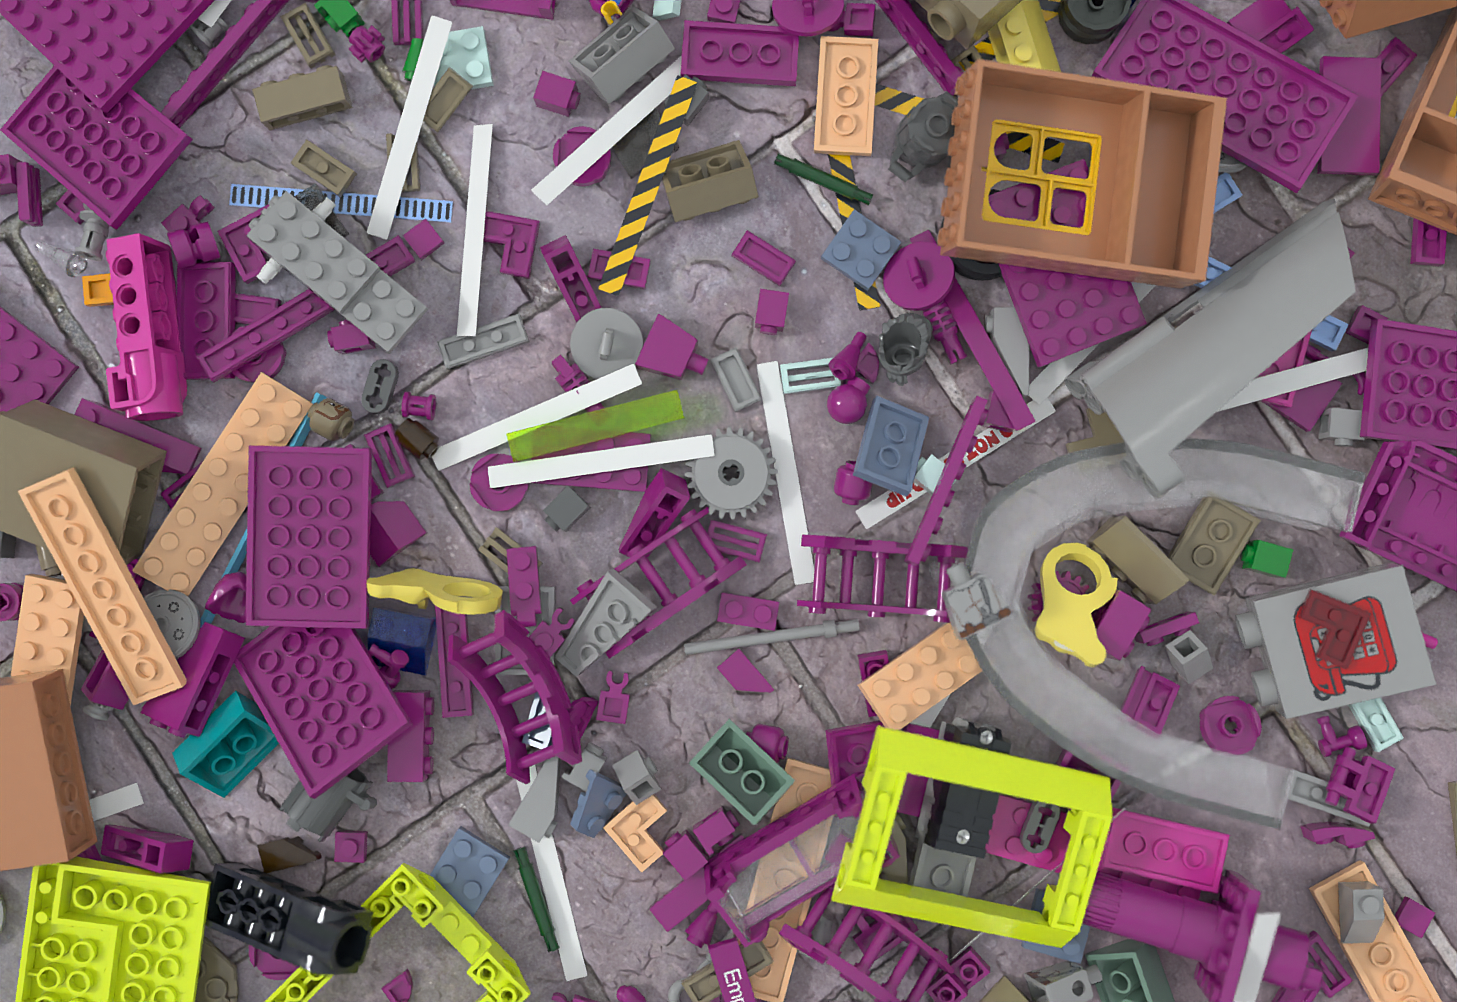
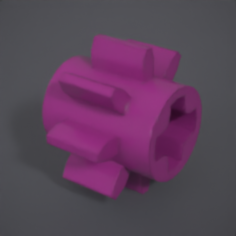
M373 25L368 30L364 26H359L349 37V42L352 44L349 50L361 63L365 59L369 62H375L385 51V46L382 44L385 38Z

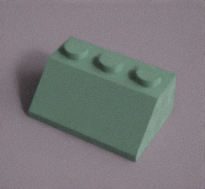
M730 719L726 721L689 762L699 774L754 826L758 825L795 782L781 766Z
M1126 939L1091 951L1085 955L1088 965L1096 964L1101 972L1102 982L1095 984L1101 1002H1175L1155 946L1133 939Z

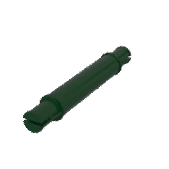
M778 153L774 161V165L789 170V173L851 200L855 199L869 206L874 194L859 189L858 185L851 184L803 163L796 158L793 160Z
M525 846L517 848L513 851L519 864L518 870L541 933L540 936L544 938L547 951H555L560 948L554 933L556 929L553 926L533 862H530Z

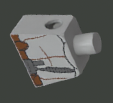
M963 562L946 569L954 586L942 591V597L957 640H963L1014 614L984 573H978L970 577Z
M1064 961L1024 973L1032 1002H1086L1093 998L1091 985L1102 982V975L1096 964L1084 968L1071 961Z

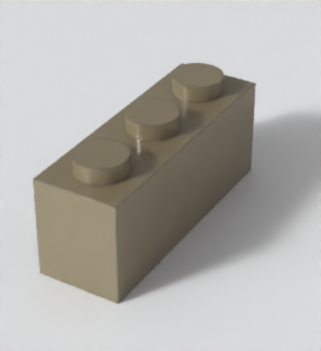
M321 66L315 72L308 74L295 73L286 80L279 82L266 81L260 87L252 89L260 121L269 130L353 108L344 75L337 66Z

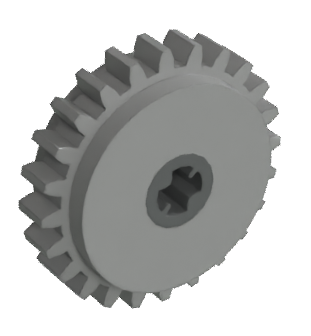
M731 427L727 428V434H722L718 428L716 429V437L712 438L715 455L694 459V461H686V466L692 468V472L685 473L686 478H692V482L687 487L688 489L695 488L696 491L691 497L693 500L700 497L702 501L699 507L703 508L708 505L710 507L709 515H712L717 510L719 511L720 519H723L725 513H730L731 520H735L736 513L739 512L743 518H746V510L750 509L755 514L757 512L755 506L757 503L762 506L766 505L763 496H772L773 493L768 487L776 486L777 482L770 478L771 475L777 474L778 470L771 469L770 465L776 462V459L767 457L771 448H761L764 441L762 438L756 442L752 440L754 432L751 431L746 437L743 435V428H739L737 434H732ZM732 466L738 469L736 473H740L739 477L727 481L723 470L725 468L730 470Z

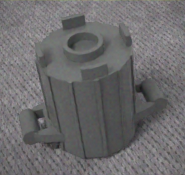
M355 768L316 799L309 797L299 780L281 804L282 806L279 810L285 811L290 816L286 824L293 830L298 832L302 827L319 835L318 841L324 842L353 803L359 805V808L365 811L375 808L377 800L366 793L373 782H369L365 774L358 768Z

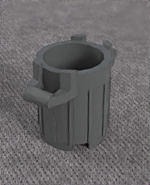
M946 91L937 97L924 98L900 121L895 131V148L892 152L889 171L906 183L907 180L918 175L923 169L938 165L948 156L949 141L951 137H954L955 126L951 124L954 108L958 106L957 98ZM899 157H901L905 161V163L913 166L911 171L907 170L904 166L897 162Z

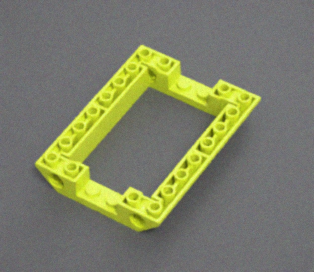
M877 726L862 782L866 790V796L853 843L846 842L831 900L1062 948L1080 932L1112 820L1110 778L1104 775ZM907 773L1072 808L1071 811L1068 810L1064 823L1065 830L1071 835L1057 886L1047 884L1043 897L1045 904L1042 915L1038 911L878 878Z
M403 863L361 905L374 911L370 926H372L371 938L404 905L413 913L411 917L423 929L431 923L471 964L466 973L478 985L481 983L487 989L475 1002H523L531 994L516 961L432 876ZM299 967L265 1002H307L334 975L313 973Z

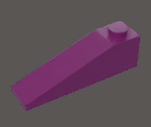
M82 398L74 414L167 451L162 472L187 474L192 470L201 451V448L141 421L127 419L125 414L95 401Z

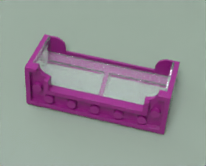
M855 774L845 778L713 857L704 865L706 896L745 948L753 943L762 941L767 936L770 921L836 883L846 842L853 843L866 796V791ZM891 833L882 868L890 866L900 857L896 842Z

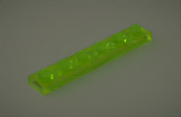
M673 390L510 432L506 436L513 462H519L685 419L678 390Z

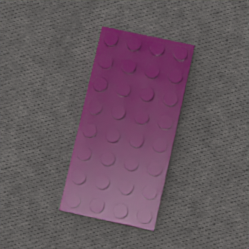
M1141 0L1091 76L1227 98L1221 151L1295 193H1298L1359 97L1185 0Z

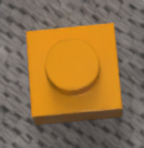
M110 273L82 276L84 305L88 307L114 305L113 294L109 287Z

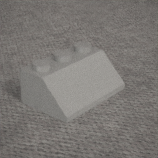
M633 6L571 58L569 63L597 96L610 104L620 99L624 92L634 83L641 81L646 76V73L656 64L665 61L668 54L675 48L659 22Z

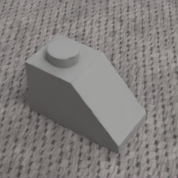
M1368 881L1338 882L1341 942L1373 943L1384 921L1383 888Z

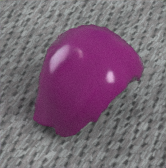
M235 572L224 575L216 583L205 604V609L214 615L219 614L222 618L245 623L246 574Z

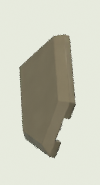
M204 936L195 1002H238L237 966Z

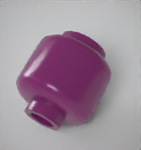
M851 460L846 461L845 465L838 467L834 492L842 497L843 503L859 505V501L867 500L871 496L873 483L853 476L856 461Z
M759 723L754 726L751 732H746V735L776 763L780 759H785L789 738L785 736L783 729Z

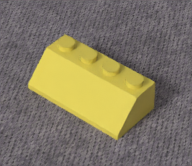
M1022 0L988 31L997 62L1061 72L1038 0Z

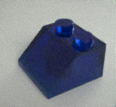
M373 607L367 635L368 651L373 644L391 654L395 650H402L407 653L409 660L405 667L400 668V671L426 676L436 632V618L386 607ZM372 657L377 666H386L376 657Z

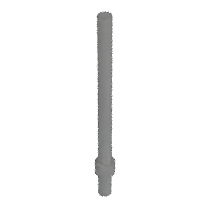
M833 619L823 621V624L684 643L685 654L690 655L818 636L831 638L837 637L839 633L860 631L858 619L835 622Z

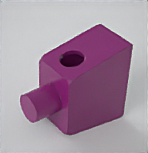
M658 314L635 365L643 371L682 380L687 369L703 375L709 359L695 353L698 346V340Z

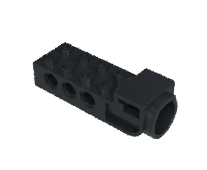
M215 863L210 880L211 886L205 926L313 973L323 975L358 973L359 966L364 963L370 946L372 932L370 923L374 911L344 899H329L243 863Z

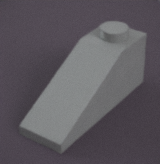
M994 307L989 312V315L985 316L984 329L986 333H989L991 342L1020 394L1025 398L1029 395V344L1015 307Z
M556 756L545 761L508 824L538 843L542 840L543 836L549 838L558 824L553 819L558 813L561 759Z

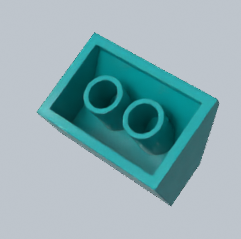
M235 690L208 717L200 737L190 735L172 752V755L182 776L225 798L279 742L257 703Z

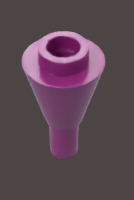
M857 332L851 343L829 362V369L836 378L850 380L855 377L860 349L867 339L864 333Z
M724 898L718 900L719 904L722 906V904L725 901ZM711 902L707 909H704L685 930L689 934L686 940L700 948L704 944H711L718 917L716 916L718 911Z

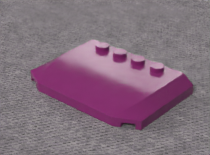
M1420 440L1384 441L1339 536L1358 547L1395 564L1403 565V568L1457 592V457Z

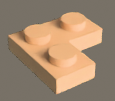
M655 794L637 805L633 801L630 802L603 827L641 873L663 855L662 847L646 830L667 812V808Z

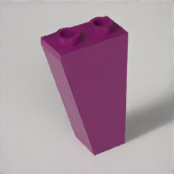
M205 622L199 630L195 643L177 660L186 677L187 684L179 689L147 700L140 713L150 717L149 723L163 729H167L169 726L168 732L182 738H185L187 734L200 737L245 637Z

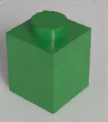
M1249 540L1241 554V561H1244L1242 569L1274 578H1286L1293 549L1261 540Z

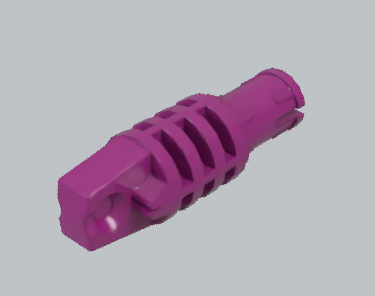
M942 300L935 306L923 310V316L932 324V335L937 342H941L950 365L958 362L953 350H956L960 360L968 357L956 334L959 332V328L951 315L947 302L945 303Z
M559 355L551 362L559 373L555 379L565 392L590 382L576 363L570 366L562 355ZM601 402L584 409L598 428L613 417Z

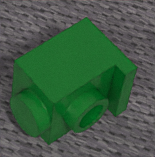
M319 0L314 5L336 33L341 30L347 38L350 37L357 27L365 24L348 0Z

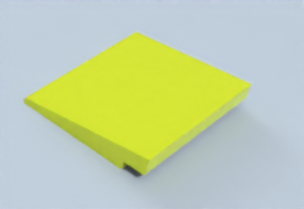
M74 857L67 862L33 866L15 1002H195L211 882L82 857Z

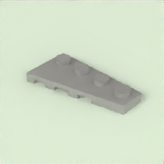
M615 569L607 571L555 658L574 676L580 675L654 611L657 606Z

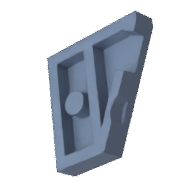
M589 769L586 778L590 781L586 793H580L577 802L578 807L573 814L570 825L576 831L594 838L603 829L606 821L615 809L620 806L623 798L626 796V792L623 790L621 783Z

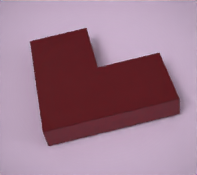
M1309 589L1297 617L1327 629L1315 657L1347 670L1371 613Z

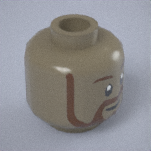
M331 398L323 399L319 403L315 402L309 409L310 429L330 441H337L340 438L345 439L354 426L352 411L347 406Z

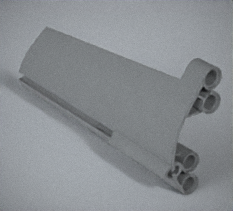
M1335 199L1319 204L1099 362H1088L1065 378V384L1075 398L1079 400L1084 398L1088 407L1097 415H1101L1104 412L1107 413L1125 442L1127 455L1120 459L1122 469L1132 480H1141L1144 488L1152 497L1159 499L1184 481L1183 472L1169 452L1356 292L1345 233L1340 214L1336 211ZM1200 303L1204 307L1178 327L1174 328L1170 324L1196 304Z

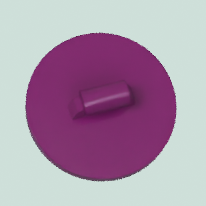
M773 0L772 11L776 23L786 32L797 36H815L827 32L839 22L844 12V0Z
M916 242L901 248L892 256L884 271L883 285L886 294L895 305L909 311H920L935 306L947 296L955 280V266L949 256L940 255L941 246L931 242Z

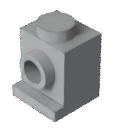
M589 742L582 752V762L573 766L569 764V766L573 767V770L571 771L567 768L561 778L587 791L590 782L586 778L589 769H592L599 773L607 759L606 756L602 755L604 750Z

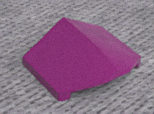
M405 501L375 502L371 505L370 556L378 567L387 563L427 534Z

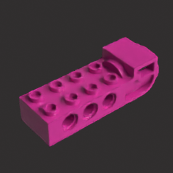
M140 233L106 239V259L110 267L111 276L109 287L113 294L114 302L112 314L117 328L116 347L120 354V364L106 369L110 408L125 411L126 418L135 421H155L182 416L184 414L182 403L187 396V381L183 374L185 373L183 352L180 349L177 323V296L171 246Z

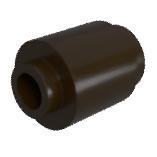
M407 418L394 434L399 439L398 443L419 460L425 457L430 459L439 449L437 444L439 438L418 420L413 421Z

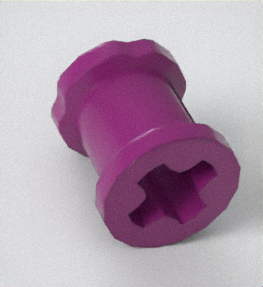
M404 392L401 406L402 417L408 418L410 415L421 416L432 421L436 413V395L430 394L426 397L412 395L411 392ZM414 404L423 405L424 408L415 407Z

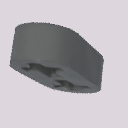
M380 359L375 361L369 370L361 402L363 407L373 414L384 413L391 404L399 376L398 368L394 363L387 359ZM385 365H388L387 370L391 372L390 377L385 376L382 385H380L382 376L377 374L378 370L384 369ZM380 388L379 398L383 399L382 405L377 404L373 408V403L369 402L370 397H376Z
M1035 800L1032 803L1019 837L1020 843L1029 852L1041 853L1047 848L1060 817L1058 805L1049 804L1052 814L1051 816L1045 815L1042 823H1040L1042 814L1038 809L1040 806L1045 807L1047 803ZM1039 826L1038 836L1041 838L1040 843L1035 842L1033 846H1030L1031 842L1027 839V836L1029 834L1034 835Z

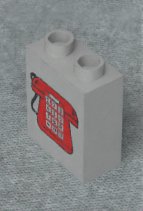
M1384 563L1245 597L1248 612L1235 615L1238 633L1244 649L1258 647L1264 666L1263 670L1251 672L1257 700L1261 707L1274 704L1275 710L1286 719L1437 685L1403 565ZM1309 589L1371 613L1347 670L1315 657L1327 629L1297 617Z

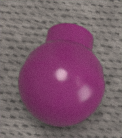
M856 376L848 380L846 384L837 386L827 399V409L830 416L842 424H852L859 421L864 416L867 408L866 395L870 390V386Z

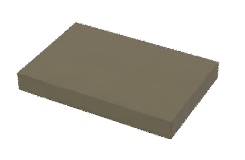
M1207 490L1167 557L1190 579L1191 583L1215 596L1261 520Z

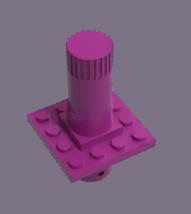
M1226 869L1225 876L1222 875L1218 891L1220 893L1218 901L1212 899L1211 904L1097 871L1082 924L1199 961L1195 968L1194 979L1197 980V985L1208 1001L1233 1002L1262 892L1241 874ZM1277 925L1261 981L1293 991L1298 986H1300V990L1314 991L1318 987L1323 971L1314 968L1313 962L1307 961L1309 938L1306 932Z

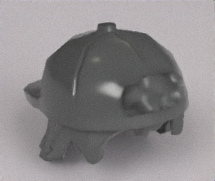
M905 313L894 319H888V322L882 324V333L879 335V359L891 383L896 382L899 386H904V384L908 383L907 376L918 371L925 361L933 327L931 322L924 316L915 313Z

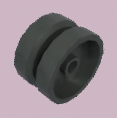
M1061 0L1058 9L1059 23L1064 32L1074 41L1084 44L1100 43L1110 38L1128 14L1131 0Z

